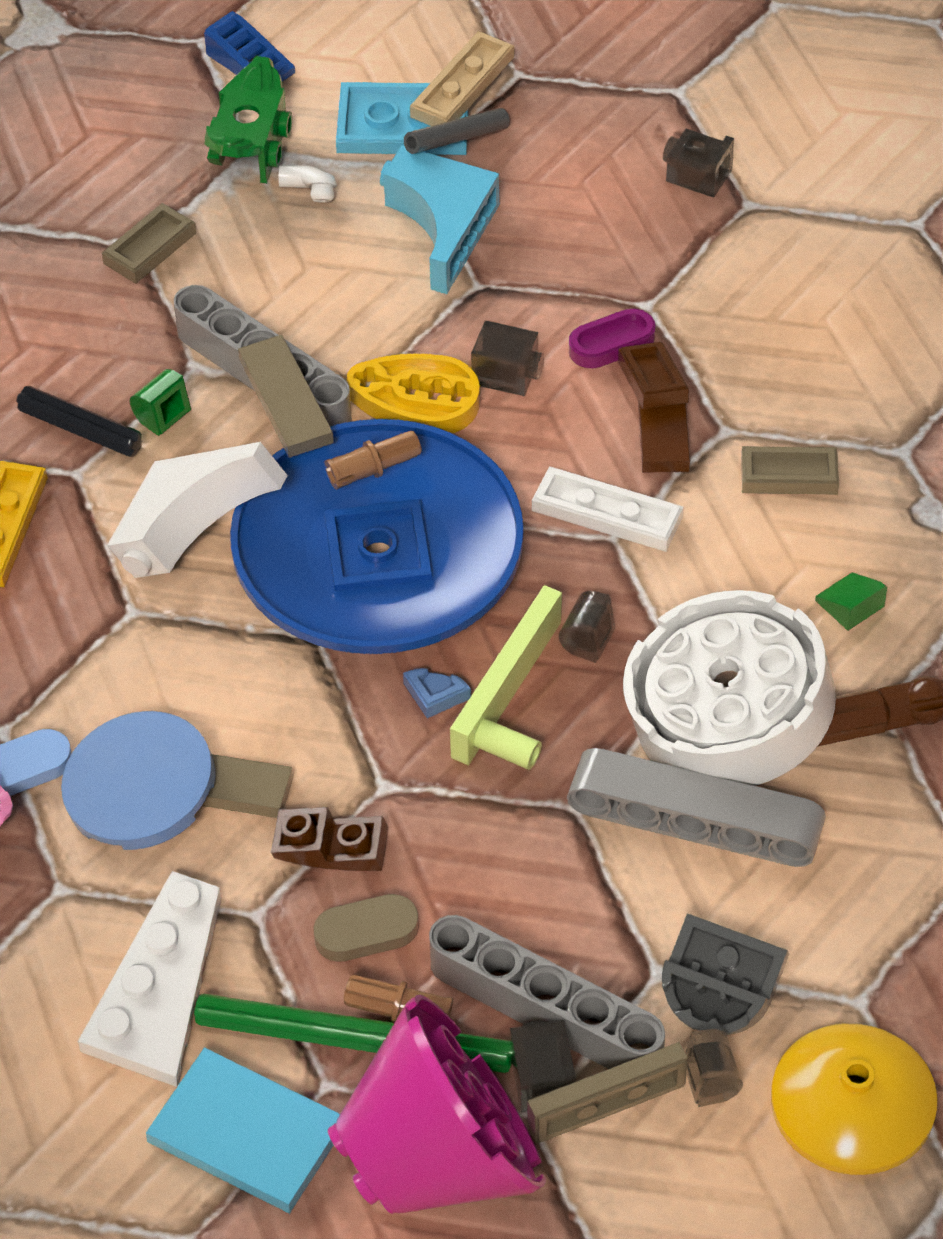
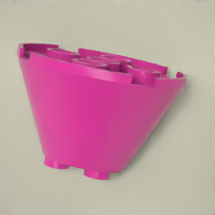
M416 995L405 1004L339 1115L337 1123L328 1128V1135L336 1149L344 1157L349 1156L358 1170V1173L353 1176L356 1188L370 1205L380 1200L390 1214L534 1193L545 1185L546 1178L543 1174L537 1178L535 1177L533 1168L542 1163L522 1118L482 1056L479 1054L471 1060L455 1038L461 1033V1029L437 1004L423 995Z

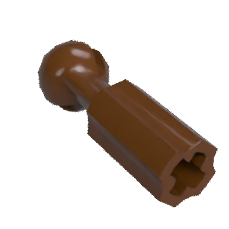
M920 676L911 682L836 696L831 724L818 746L885 733L888 730L917 724L933 725L943 720V680L935 676Z

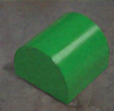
M171 369L163 370L131 396L129 401L132 412L138 421L158 436L191 410L183 375Z

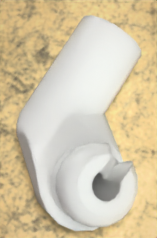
M279 166V187L311 188L310 195L313 201L326 203L333 200V188L337 187L333 175L313 166Z

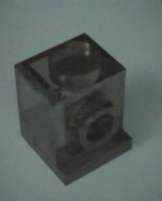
M687 128L680 138L671 136L665 145L662 157L663 161L667 162L666 182L714 198L732 171L734 138L726 135L722 141Z

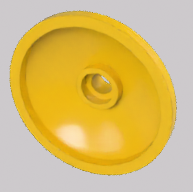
M835 1024L822 1027L804 1035L784 1053L776 1067L772 1080L771 1106L781 1134L801 1156L830 1171L850 1175H867L895 1168L913 1157L921 1149L934 1125L937 1112V1090L927 1064L909 1044L899 1037L873 1026ZM856 1075L863 1077L866 1081L854 1083L848 1077Z

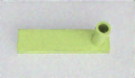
M544 585L451 726L450 748L452 759L469 766L478 750L481 749L528 770L532 769L535 765L542 743L500 725L497 721L561 624L562 592Z

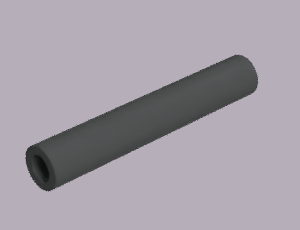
M498 108L414 130L405 134L404 146L411 154L423 152L504 130L509 126L510 118L505 109Z

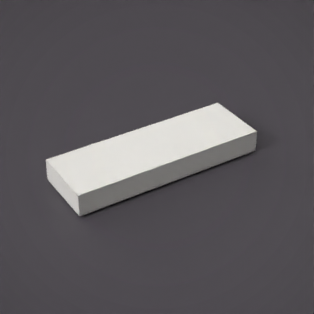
M550 466L532 499V511L665 552H667L681 523L684 508L680 505Z

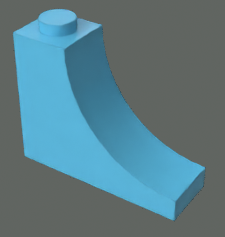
M401 145L392 161H386L381 171L380 185L384 187L385 206L406 214L428 233L434 244V249L429 258L431 290L448 294L500 205L499 173L427 152L411 154L406 150L405 146Z

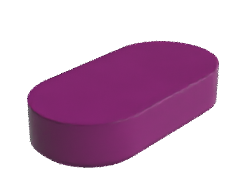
M625 309L575 328L569 336V356L575 364L584 368H599L618 361V348L654 343L655 321L650 314L643 310Z

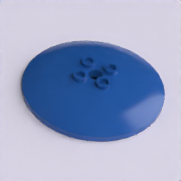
M371 419L341 423L330 426L333 432L334 443L293 457H288L285 449L282 448L272 456L288 475L281 489L259 495L235 507L230 530L231 553L239 582L249 599L259 611L284 631L309 643L336 651L360 654L397 653L432 645L461 632L482 618L504 595L518 569L523 550L522 511L518 497L504 472L490 457L468 441L434 426L411 421ZM407 431L415 432L421 444L422 452L420 455L383 469V475L379 478L372 475L352 482L340 489H334L326 473L325 460L363 447V442L367 440L376 444ZM374 543H384L390 547L382 553H372L366 550L369 545Z

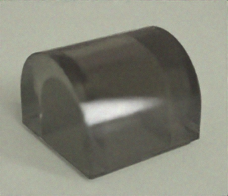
M585 591L579 595L559 632V641L570 654L594 663L599 660L616 628L610 595L597 591Z
M717 1029L692 1032L685 1054L688 1057L686 1075L695 1103L698 1104V1107L725 1102L733 1098L741 1091L743 1082L727 1034Z

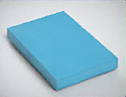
M341 82L336 153L396 154L401 145L404 146V136L406 133L430 127V125L410 117V105L430 83ZM469 108L460 118L469 116ZM467 140L423 152L434 155H467Z
M204 1047L147 1130L146 1138L148 1143L290 1214L334 1146L328 1135V1128L337 1123L340 1114Z

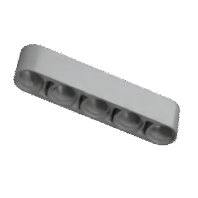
M190 285L180 289L174 297L179 338L183 343L254 390L239 360L238 348L278 336V334L207 287ZM285 340L329 426L351 422L350 389L348 383L341 376Z
M598 748L587 749L582 753L567 795V801L573 809L590 817L794 867L807 866L812 863L826 818L822 807L806 798Z
M447 915L438 919L432 925L429 932L431 970L439 980L607 1069L664 1048V1026L660 1019L646 1010L465 917ZM451 947H458L462 949L457 952L446 951V949ZM495 971H504L509 974H506L504 976H495L490 973ZM540 995H550L554 996L555 998L551 1000H541L536 997ZM587 1019H596L601 1021L602 1023L597 1025H589L582 1021H585ZM642 1043L650 1048L637 1050L630 1047V1045Z

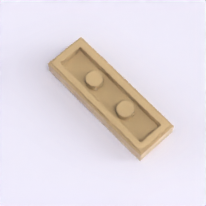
M477 31L410 105V117L430 126L460 119L514 58L515 46Z

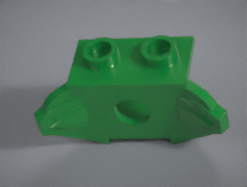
M255 56L251 63L244 67L219 92L220 108L217 117H213L210 126H206L204 144L209 147L207 156L209 163L222 166L225 157L241 158L258 155L260 183L267 184L272 167L278 168L280 166L282 158L281 141L283 137L288 138L290 136L293 116L292 112L286 111L285 89L282 88L281 76L277 69L274 68L273 61L268 57ZM242 110H253L259 114V117L250 123H241L236 120V114Z

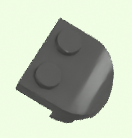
M687 913L669 961L665 960L662 988L671 1010L688 1027L711 1035L740 1033L754 1026L767 1012L787 962L789 952L786 949Z

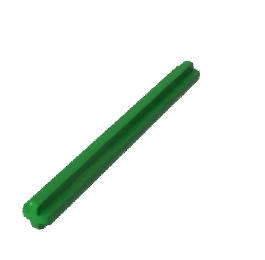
M205 993L199 995L194 1011L195 1022L200 1026L377 1053L394 1025L392 1022ZM462 1033L455 1037L471 1060L480 1054L492 1071L500 1073L509 1072L514 1055L512 1042Z

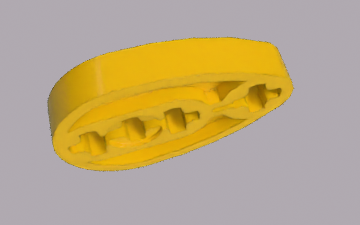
M434 354L383 356L358 363L351 367L347 373L350 401L375 419L417 422L454 434L472 423L479 411L480 386L478 377L470 366L453 357ZM367 382H371L369 387H365ZM412 389L416 390L414 394H410ZM434 393L441 394L438 396L437 400L429 399L434 396ZM457 397H462V398L460 399V402H454V401L456 400Z

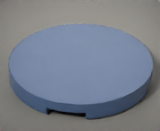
M134 712L119 716L102 724L77 745L70 755L63 772L61 784L62 798L72 822L88 839L93 838L103 843L122 846L123 850L148 848L172 839L196 820L194 815L206 800L210 789L214 788L215 764L204 737L188 721L164 712Z

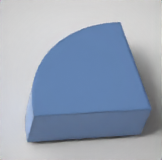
M426 668L414 669L403 673V684L426 718L461 704L471 697V688L456 675L451 674V677L439 673H430Z

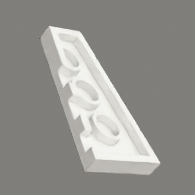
M174 871L171 872L78 1040L80 1052L177 1087L179 1085L182 1072L181 1062L184 1049L188 1046L194 1005L199 997L205 958L209 954L221 902L220 887Z

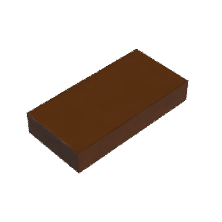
M663 342L618 348V363L643 409L689 403V388Z
M638 400L642 473L689 472L690 455L686 403L643 409Z

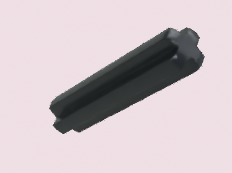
M25 386L17 396L16 402L18 403L17 408L19 411L118 453L133 457L142 446L143 441L141 440L142 434L140 431L32 386Z

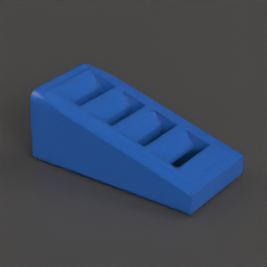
M234 11L219 19L204 32L206 55L236 75L251 63V61H248L255 56L270 58L273 61L274 68L277 69L281 76L282 82L295 73V66L249 22Z

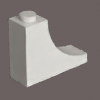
M261 442L155 461L107 546L121 561L123 568L131 573L134 578L170 573L189 545L212 523L252 498L271 491L280 490L288 475Z

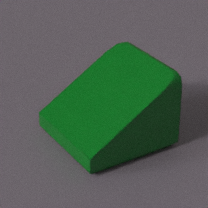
M852 572L816 595L815 601L849 631L885 607L887 586L880 581Z

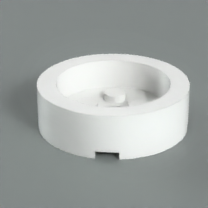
M734 590L715 592L691 599L658 618L659 626L644 642L638 640L634 645L624 671L623 691L641 746L651 761L756 786L787 773L804 761L822 741L831 724L836 701L835 686L819 631L809 617L799 608L794 611L787 606L777 603L773 595L756 591ZM725 671L738 673L734 679L728 682L729 687H724L723 683L715 682L716 676Z

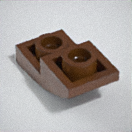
M328 807L280 809L278 811L271 854L274 859L309 867L344 871H382L388 825L383 816L334 819Z

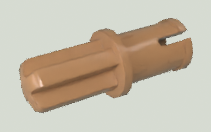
M407 431L376 444L367 440L363 442V447L347 454L327 459L324 463L327 467L326 473L334 489L337 490L372 475L379 478L383 475V469L417 457L422 452L415 432Z
M352 975L349 978L344 992L345 1005L392 1017V1023H395L405 1004L416 995H423L429 998L449 1017L453 1006V998L407 988L408 983L402 981L400 986L358 975Z

